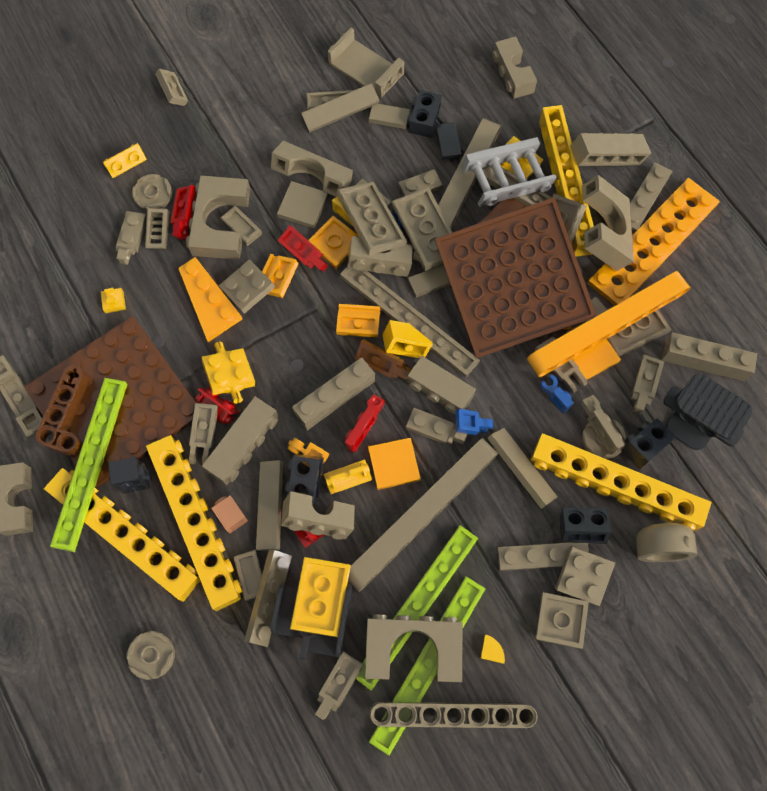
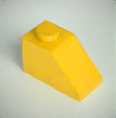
M390 320L382 334L386 353L420 358L421 356L426 357L432 346V341L409 323Z

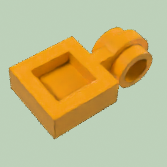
M296 438L288 442L289 446L287 449L294 454L301 452L304 455L324 457L323 464L330 455L311 442L307 449H304L305 444ZM302 462L304 465L309 467V464L307 462Z

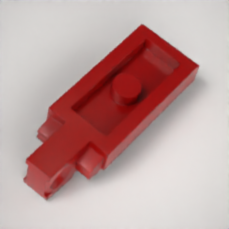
M194 185L176 190L170 223L173 224L172 235L179 240L187 239L189 233L188 227L193 213V201L196 196V187Z
M291 225L287 227L277 240L306 266L313 268L315 265L323 272L329 266L320 259L323 256L320 250Z
M374 394L367 401L368 408L365 412L359 414L355 428L348 431L345 437L347 450L353 453L356 452L377 420V415L385 404V401Z

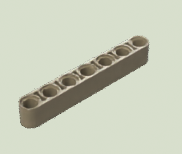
M376 702L369 710V717L372 722L381 727L530 728L536 724L538 718L537 712L532 706L521 703ZM379 707H384L387 710V716L382 721L374 718V712ZM404 707L409 708L411 712L410 718L407 721H401L398 716L399 711ZM427 708H433L435 713L431 721L423 719V712ZM451 708H456L458 718L451 722L447 718V713ZM479 708L482 712V717L479 721L474 722L471 718L472 711ZM502 708L505 711V718L503 721L497 722L495 714L497 710ZM523 709H527L529 717L525 722H521L519 714Z

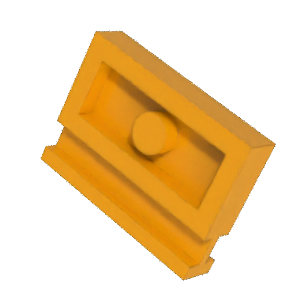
M270 254L262 272L271 280L275 288L267 295L284 297L299 264L296 259L279 255L277 257Z
M339 304L337 335L378 337L380 307Z

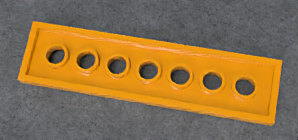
M687 178L632 235L634 262L629 265L634 268V271L629 272L625 267L616 271L605 263L587 284L614 306L630 298L720 201L690 178ZM686 201H692L695 207L688 206ZM674 214H681L683 216V220L677 219L674 216ZM662 226H668L671 232L663 231ZM650 239H656L659 245H652ZM637 252H644L647 258H640ZM612 278L620 279L622 284L615 285L612 282Z

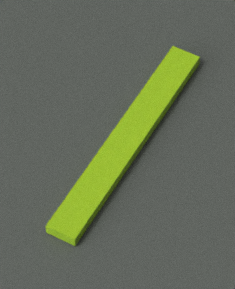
M104 378L50 544L52 548L71 552L76 550L127 387L126 381Z
M460 525L396 616H410V620L419 621V617L424 616L478 538ZM412 632L404 633L395 640L390 651V664ZM365 658L362 662L364 666L356 679L372 691L379 679H365Z
M465 577L440 621L443 622V617L457 618V622H463L464 627L486 588ZM430 639L392 702H421L437 674V652ZM407 707L402 708L398 714L399 719L407 721L410 718L411 712ZM386 711L384 717L382 718V720H384V719L386 718V716H387V711ZM378 726L369 743L390 755L406 727Z

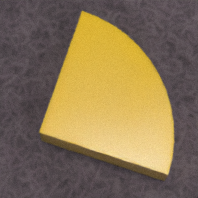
M484 635L480 659L504 664L505 657L501 645L491 636Z

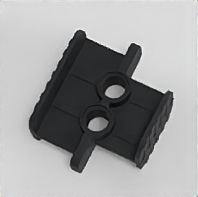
M702 374L692 376L683 389L673 386L663 399V403L675 411L667 423V428L676 436V439L694 450L703 449L712 437L717 438L730 447L736 445L744 433L743 428L752 415V407L747 401Z
M280 585L272 615L271 633L303 638L300 651L301 660L307 661L308 652L340 658L352 595V585H347L338 637L315 633L306 634L303 631L290 629L298 588Z

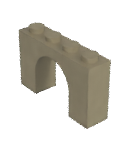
M598 175L582 185L583 201L601 214L607 226L599 223L584 232L585 249L618 271L634 262L630 201L628 197Z
M200 176V182L196 184L197 199L193 201L192 207L194 216L190 218L189 222L191 232L190 236H187L186 246L189 248L192 256L240 260L243 243L240 232L214 230L206 225L208 215L220 206L248 207L251 191L248 179Z
M373 615V619H368L365 679L389 680L390 651L393 643L404 633L419 632L426 635L436 648V681L462 682L463 622H457V618L443 617L442 622L433 621L434 617L420 616L419 621L410 620V616L397 615L396 620L387 619V615Z

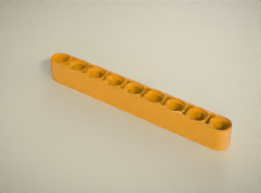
M676 271L535 351L527 358V361L538 377H542L679 298L691 287L680 273Z

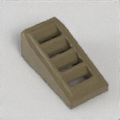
M147 208L146 249H166L170 221L168 209ZM154 218H163V221H154ZM153 225H162V228H153ZM152 232H162V236L152 235ZM151 239L162 240L161 243H151Z

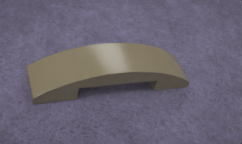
M2 355L0 356V391L17 418L15 419L28 437L37 432L43 416L25 390V385L6 357Z

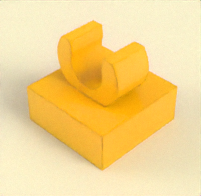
M109 288L101 292L102 307L105 313L126 310L122 288Z

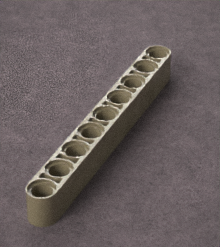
M482 119L438 205L450 229H452L477 179L475 172H463L461 165L467 154L491 149L500 133V124ZM415 252V253H414V256H413V260L420 262V260H419V258H418V256H417V254H416V252Z
M483 438L480 439L351 565L348 582L358 592L364 589L496 458L498 452Z

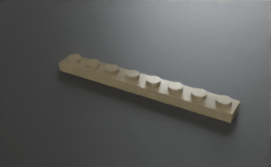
M346 267L341 272V279L375 306H379L380 310L391 319L411 324L432 341L430 350L465 378L479 364L480 360L368 271Z

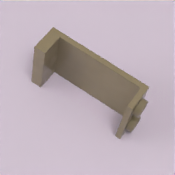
M352 27L346 33H343L340 39L330 46L328 50L329 65L363 87L372 83L377 96L380 98L404 75L403 60L398 58L392 64L354 39V29Z

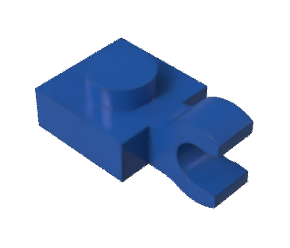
M551 375L549 381L552 385L548 386L543 381L540 387L549 394V399L564 414L574 402L567 391L562 390L560 387L557 388V378Z
M458 409L455 412L456 432L476 435L479 432L488 433V428H493V420L479 418V412Z

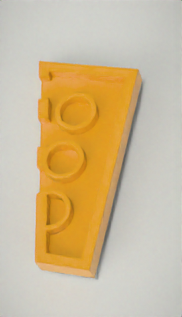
M196 257L179 267L208 342L242 320L239 312Z

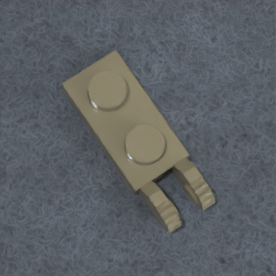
M554 336L537 346L535 351L556 340ZM572 359L552 371L571 394L577 391L575 384L569 378L572 374L581 386H585L588 383Z
M195 403L189 446H191L190 464H195L197 461L198 447L204 448L203 464L211 455L218 413L217 405Z

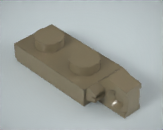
M126 211L116 244L117 259L120 264L128 265L131 254L138 253L147 222L146 214Z
M647 355L642 356L631 393V399L635 400L632 412L641 414L646 404L650 405L655 398L664 361Z
M594 395L583 399L580 404L589 416L587 418L588 422L608 453L611 455L615 454L625 445L622 436L614 429L609 416L600 408V402Z
M413 408L406 425L407 430L443 444H452V441L464 444L467 437L466 433L456 432V424L416 408Z
M346 652L341 654L318 694L320 695L318 701L321 702V705L315 714L316 716L324 720L331 709L335 712L337 711L364 666L362 662Z

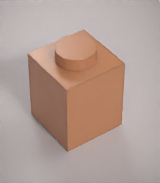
M231 495L220 498L215 502V506L212 507V510L229 534L248 522Z

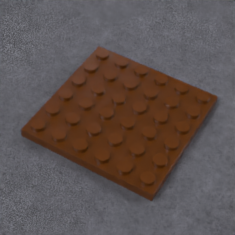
M555 197L435 239L476 358L596 317Z
M131 316L24 386L44 416L65 368L71 365L79 366L88 375L89 383L68 432L84 442L104 378L126 381L127 387L98 476L96 489L110 480L108 462L132 457L141 459L149 453L147 445L170 435L173 437L193 422L196 403L134 316ZM67 394L64 397V401L69 400L71 394ZM62 413L56 416L55 422L62 418ZM74 440L68 442L67 449L73 446ZM79 455L71 456L75 464H77Z

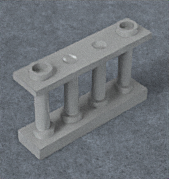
M537 137L465 156L461 165L463 172H475L484 192L478 202L479 207L485 205L492 206L500 201L538 191L545 192L552 187L551 185L557 177L555 174L544 176L535 157V153L540 145ZM517 159H528L537 179L527 181ZM501 163H510L519 184L509 185L500 166ZM488 166L493 168L500 183V189L491 190L482 168Z

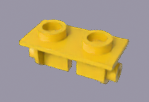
M136 143L109 159L106 158L103 164L112 178L147 159L139 144Z
M365 460L324 474L330 494L372 480L368 464Z

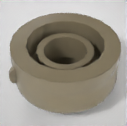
M679 523L653 524L644 527L636 535L637 557L640 561L674 562L698 556L695 534L686 525Z

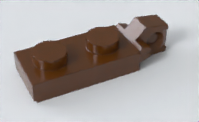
M364 339L360 342L354 358L357 361L362 357L371 369L389 378H397L399 376L407 380L409 373L413 369L404 364L405 361L400 359V357L386 353L384 349Z

